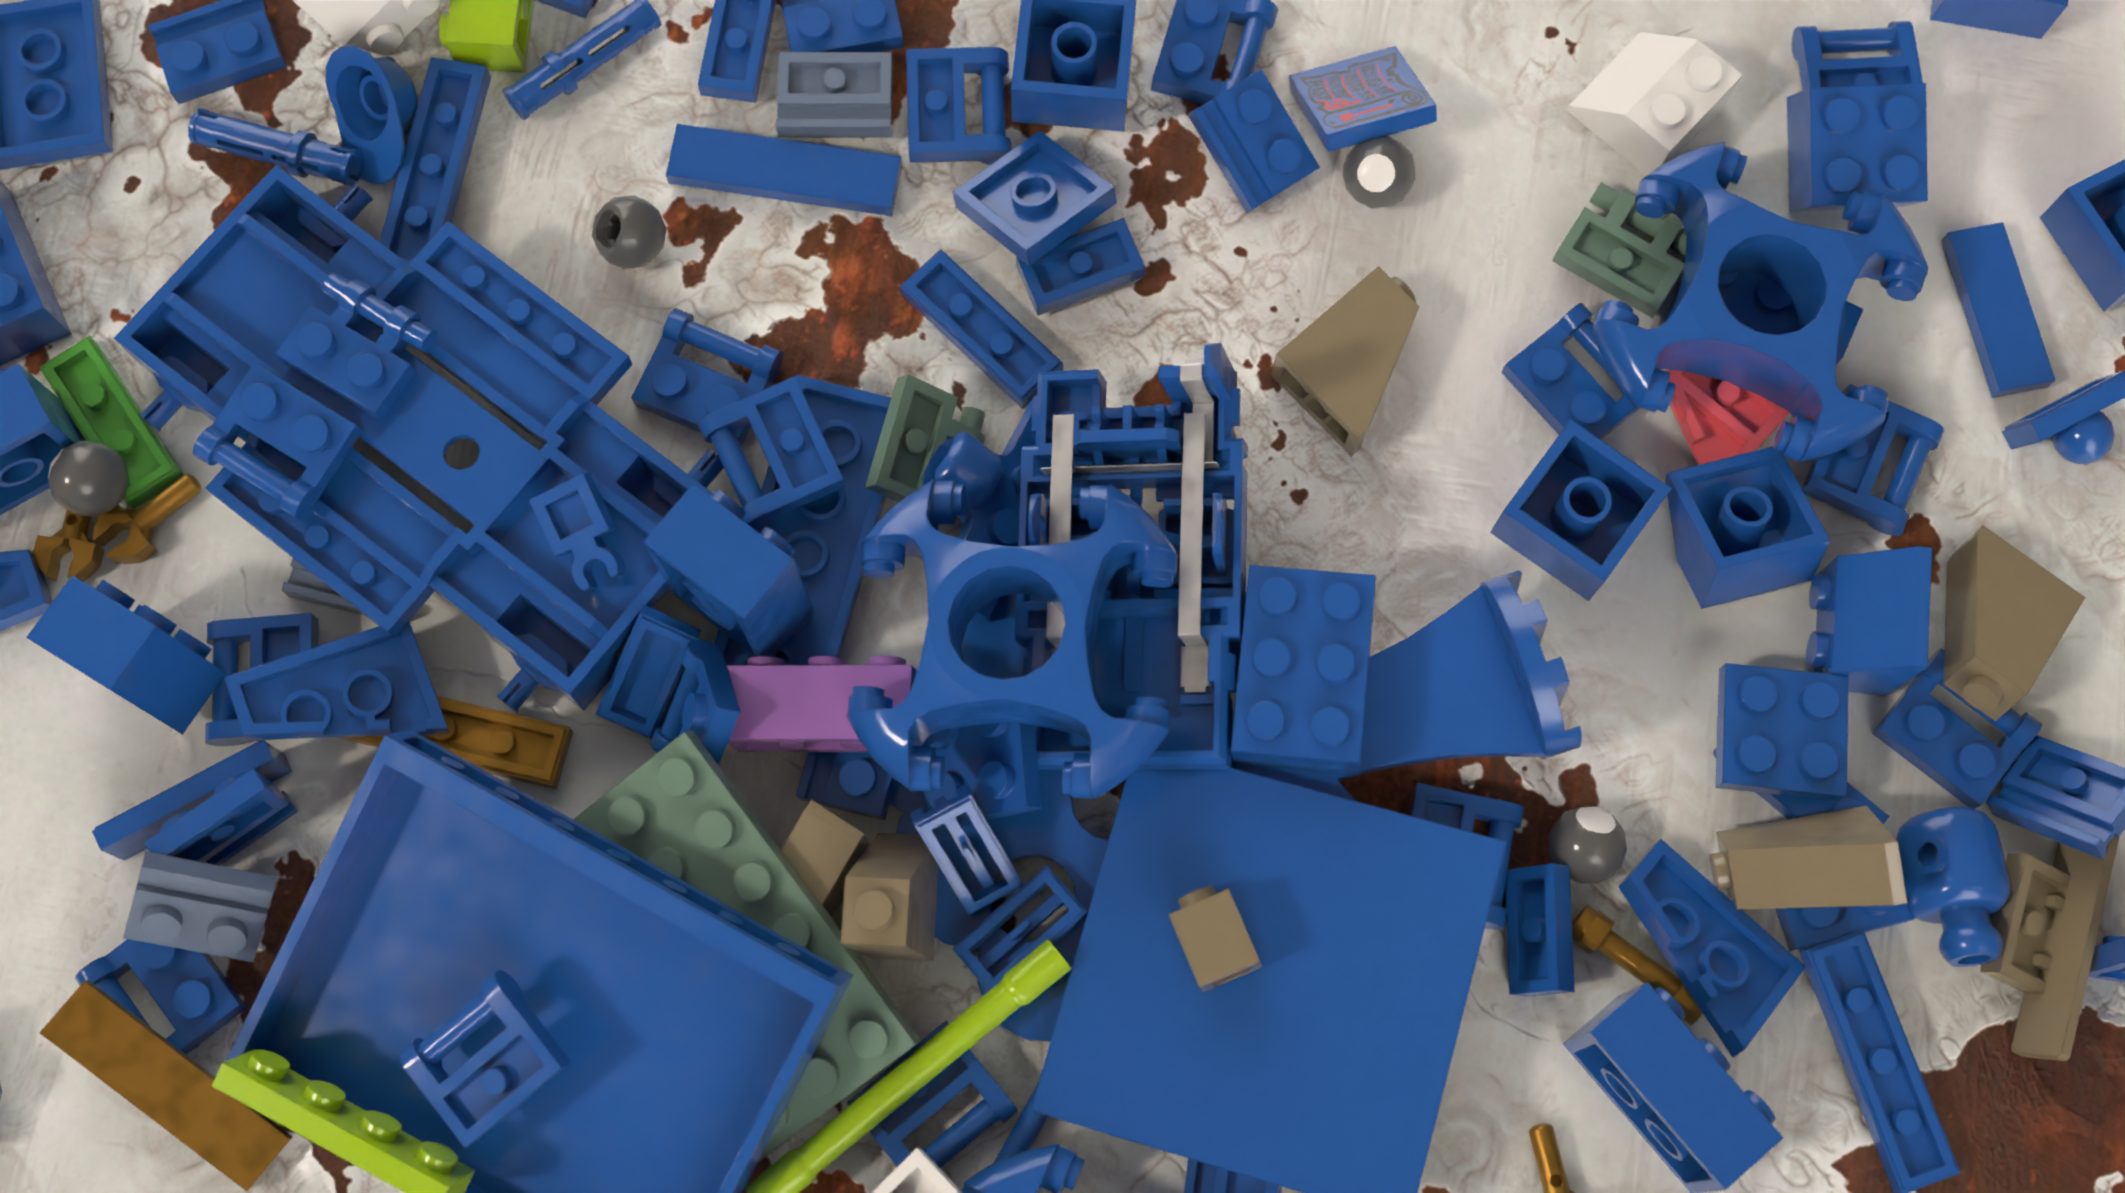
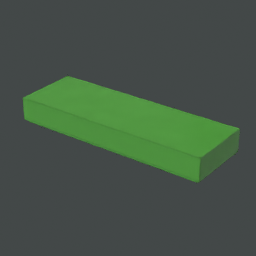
M90 335L39 367L86 441L101 442L117 451L126 462L129 480L124 499L132 508H137L184 475L155 429L139 416L143 412L99 344Z

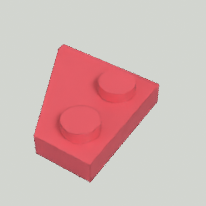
M1669 369L1666 371L1670 373L1668 382L1675 384L1674 394L1669 405L1697 465L1756 451L1789 414L1786 409L1770 400L1727 381L1684 371Z

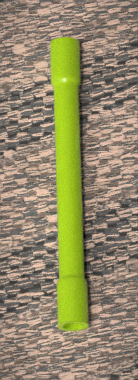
M1048 939L1005 973L1002 980L800 1147L788 1151L745 1187L746 1192L800 1193L815 1180L820 1171L1020 1007L1030 1004L1072 968Z

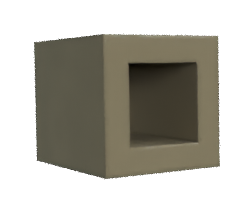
M1211 885L1195 890L1178 900L1181 907L1180 910L1168 914L1199 988L1203 993L1262 968V964L1229 889L1216 893L1214 886Z

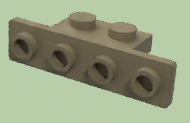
M2115 836L2106 846L2108 853L2103 860L2058 842L2053 866L2028 853H2008L2006 865L2010 877L2011 891L2006 904L1993 914L1991 923L1999 931L2003 947L1999 958L1993 962L1981 965L1980 972L2024 993L2011 1046L2012 1052L2021 1057L2067 1061L2071 1056L2119 838Z

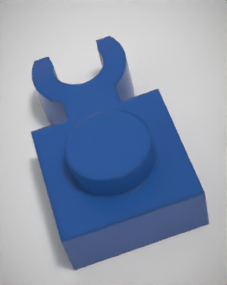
M582 473L529 500L554 555L564 556L571 552L573 553L575 560L572 565V575L575 583L581 590L589 591L598 587L591 571L592 565L598 559L605 563L611 577H619L626 574L625 563L621 555L616 550L606 547L602 539L603 536L617 530L591 473Z

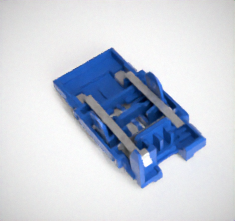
M1208 343L1204 345V359L1185 360L1184 364L1176 366H1158V379L1171 399L1172 405L1155 404V406L1143 407L1126 405L1118 408H1106L1107 381L1099 369L1038 372L1037 395L1033 397L1032 433L1036 434L1035 446H1023L1021 451L1018 546L1057 544L1084 539L1096 533L1099 529H1089L1088 520L1080 519L1081 488H1090L1091 485L1111 484L1117 489H1130V498L1140 507H1142L1143 489L1156 488V501L1163 502L1164 507L1159 512L1158 526L1163 530L1178 555L1177 575L1173 578L1172 586L1154 589L1153 599H1140V578L1132 574V564H1127L1128 598L1113 599L1112 590L1115 587V574L1109 582L1100 614L1093 649L1095 683L1099 706L1103 712L1113 718H1124V708L1134 705L1135 698L1157 697L1167 701L1166 709L1170 711L1169 733L1155 752L1137 770L1231 769L1232 700L1230 693H1236L1237 655L1233 654V644H1241L1243 628L1241 627V618L1244 617L1246 602L1247 471L1243 465V459L1248 458V446L1244 438H1236L1234 426H1240L1241 391L1237 388V371L1234 370L1222 343ZM1226 500H1234V510L1228 509ZM1019 593L1016 594L1015 640L1023 648H1028V656L1023 658V676H1026L1045 665L1059 647L1065 621L1062 612L1044 598ZM1034 725L1038 770H1063L1064 762L1073 761L1074 752L1091 753V742L1080 735Z

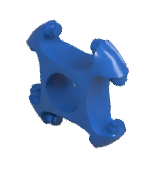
M1725 142L1703 146L1668 161L1645 176L1639 183L1635 197V209L1638 213L1649 218H1661L1666 214L1673 213L1683 222L1686 232L1685 265L1679 297L1668 320L1660 327L1644 329L1638 326L1639 318L1633 313L1631 306L1622 301L1607 300L1604 302L1603 307L1598 310L1592 327L1599 352L1614 381L1635 408L1639 407L1654 413L1657 410L1665 413L1674 394L1675 384L1668 382L1670 373L1660 369L1695 373L1727 381L1760 395L1786 409L1794 418L1790 423L1782 422L1773 444V449L1779 451L1781 456L1800 463L1822 458L1843 450L1863 439L1885 422L1889 402L1887 400V392L1875 386H1860L1857 390L1847 392L1846 396L1838 388L1835 368L1842 308L1855 280L1864 277L1880 281L1881 286L1886 289V293L1891 298L1900 301L1916 299L1917 294L1922 290L1925 277L1928 274V265L1922 249L1906 220L1884 194L1878 196L1866 191L1861 193L1853 191L1849 196L1842 219L1849 221L1847 228L1849 231L1858 234L1793 222L1725 190L1730 182L1738 183L1745 168L1747 156L1740 154V150L1726 146ZM1743 271L1761 274L1778 283L1792 299L1798 316L1797 331L1782 335L1760 333L1738 322L1724 305L1718 288L1719 276Z
M932 480L896 504L876 523L861 543L863 574L869 577H893L894 571L904 568L905 556L918 557L924 561L928 594V624L921 660L911 691L901 704L893 707V700L884 696L882 688L873 686L853 687L852 695L849 696L848 712L846 714L849 723L873 759L891 777L912 792L933 791L934 788H943L945 759L944 757L937 756L935 747L922 746L929 735L940 730L979 724L1018 722L1080 735L1091 742V753L1074 752L1073 761L1064 762L1062 793L1072 794V798L1096 799L1133 774L1155 752L1169 733L1170 711L1166 709L1167 701L1165 699L1157 697L1135 698L1134 705L1124 708V718H1113L1103 712L1099 706L1095 683L1093 649L1109 582L1119 568L1132 564V574L1141 578L1143 585L1155 588L1172 586L1173 578L1177 575L1178 559L1174 547L1152 517L1132 498L1111 484L1091 485L1090 488H1081L1080 519L1088 520L1089 529H1099L1096 533L1084 539L1050 545L1010 547L972 542L948 536L938 531L939 524L954 525L956 516H964L966 507L965 485L956 484L955 481ZM1019 593L1044 598L1062 612L1065 626L1059 647L1045 665L1028 675L1002 680L981 675L964 663L962 643L967 625L981 607L998 597Z

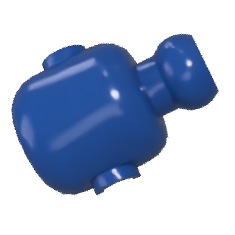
M1969 807L1936 809L1910 818L1899 828L1896 837L1907 905L1910 913L1920 921L1942 924L1943 933L1939 940V950L1942 957L1951 966L1972 967L1995 961L2000 956L2003 941L1999 931L1990 924L1989 915L1997 912L2006 904L2011 891L2010 877L2000 836L1995 824L1984 812Z

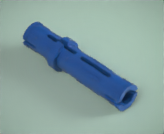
M635 0L559 53L555 54L553 51L545 54L541 58L543 64L510 87L504 88L502 90L503 94L517 115L522 120H526L530 117V114L546 105L564 92L569 96L578 90L577 82L618 56L622 51L652 30L661 27V20L647 0ZM624 28L622 33L589 55L590 50ZM576 61V64L574 66L569 68L564 73L558 75L556 78H554L551 82H549L542 88L540 87L541 84L544 83L546 80H548L555 74L565 69L568 65Z
M203 108L197 109L198 113L194 112L189 121L188 136L193 144L216 148L261 162L277 164L280 167L287 168L290 175L306 178L309 175L319 176L352 186L355 181H359L363 171L364 158L360 150L328 144L318 140L313 133L300 130L296 133H287L268 126L224 116Z

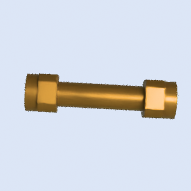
M1587 904L1572 922L1574 943L1588 954L1595 952L1597 949L1642 983L1648 982L1654 990L1660 987L1667 991L1682 1007L1685 1013L1683 1020L1689 1025H1693L1703 1013L1681 980L1614 932L1612 927L1615 922L1601 911L1597 912Z

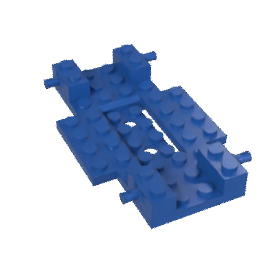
M276 164L114 337L141 366L155 376L159 386L164 389L139 416L160 432L161 428L183 405L187 409L203 413L214 422L253 362L359 426L363 429L359 437L367 445L380 452L407 473L411 479L424 486L451 507L459 516L464 517L473 524L474 527L467 534L460 528H456L353 447L312 509L301 519H295L280 509V501L225 467L221 469L205 489L393 638L396 637L430 596L437 592L478 624L493 641L509 652L514 658L520 670L497 697L516 713L539 685L559 691L584 711L610 681L619 661L615 652L631 634L643 606L647 605L653 608L669 589L643 541L693 483L711 496L713 494L707 487L724 468L719 455H715L714 451L707 449L706 453L687 474L600 409L597 405L633 365L629 355L451 222L447 221L408 264L352 222L373 201V198L362 187L360 188L358 184L353 183L352 187L332 207ZM337 273L349 281L359 279L376 290V297L395 308L403 305L419 314L421 323L437 332V338L433 346L427 352H421L544 446L539 451L407 349L403 351L400 358L410 363L416 374L382 421L282 363L275 352L310 305L329 316L336 310L338 301L322 291L323 284L330 274ZM366 318L362 320L355 330L374 343L383 333L382 330ZM244 428L238 435V438L245 442L241 449L293 481L299 479L307 468ZM462 439H470L476 442L480 451L478 459L472 466L465 469H454L447 464L446 454L454 442ZM582 473H591L617 530L602 537L605 546L616 550L623 558L626 567V574L619 577H611L605 563L599 559L596 560L592 565L591 571L598 587L589 591L581 590L573 579L572 565L575 560L573 553L571 552L564 556L554 555L529 502L530 499Z

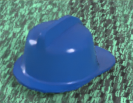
M341 46L331 54L326 65V87L335 111L343 147L362 152L364 166L360 178L370 184H385L395 178L402 165L405 150L404 136L409 130L417 109L418 98L415 86L408 73L392 57L374 58L369 52L357 46Z

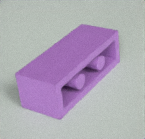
M768 656L748 658L747 665H727L741 711L728 744L738 752H868L846 717L849 696L852 695L853 687L873 686L882 688L884 696L893 700V707L901 704L911 691L917 671L912 665H906L905 659L895 656L869 658V665H845L844 659L832 656L811 657L808 659V665H785L784 660Z

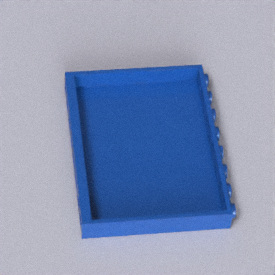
M409 730L384 735L226 1061L251 1050L274 1052L284 1057L290 1063L289 1069L309 1080L325 1081L339 1087L346 1095L345 1100L366 1111H379L392 1116L400 1122L402 1131L422 1142H436L447 1146L457 1154V1161L475 1170L465 1193H743L854 975L424 736ZM496 970H502L518 983L525 1003L572 1063L477 1142L464 1148L401 1064L399 1054L416 1038L425 1040L481 992L480 984ZM495 1014L442 1059V1068L448 1076L506 1029L500 1018Z

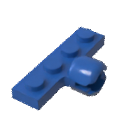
M1033 400L1029 402L1002 455L994 453L968 432H959L953 438H948L944 441L929 460L922 476L923 486L934 479L955 481L956 484L965 485L966 507L964 516H958L961 521V529L957 538L979 543L1010 547L1018 546L1021 451L1023 446H1035L1036 434L1032 433ZM1000 597L981 607L971 621L979 624L988 620Z

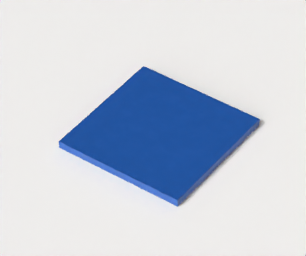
M1234 768L1136 770L1126 778L1031 1111L1302 1193H1418L1507 842ZM1213 885L1216 893L1229 889L1262 964V968L1203 993L1199 988L1168 914L1181 909L1178 903L1181 897L1195 890Z

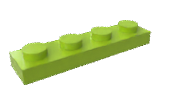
M251 1050L221 1064L212 1087L404 1193H465L475 1170L457 1161V1154L447 1146L436 1142H422L402 1131L400 1122L392 1116L379 1111H366L345 1100L346 1095L339 1087L325 1081L309 1080L289 1069L290 1063L284 1057L274 1052Z

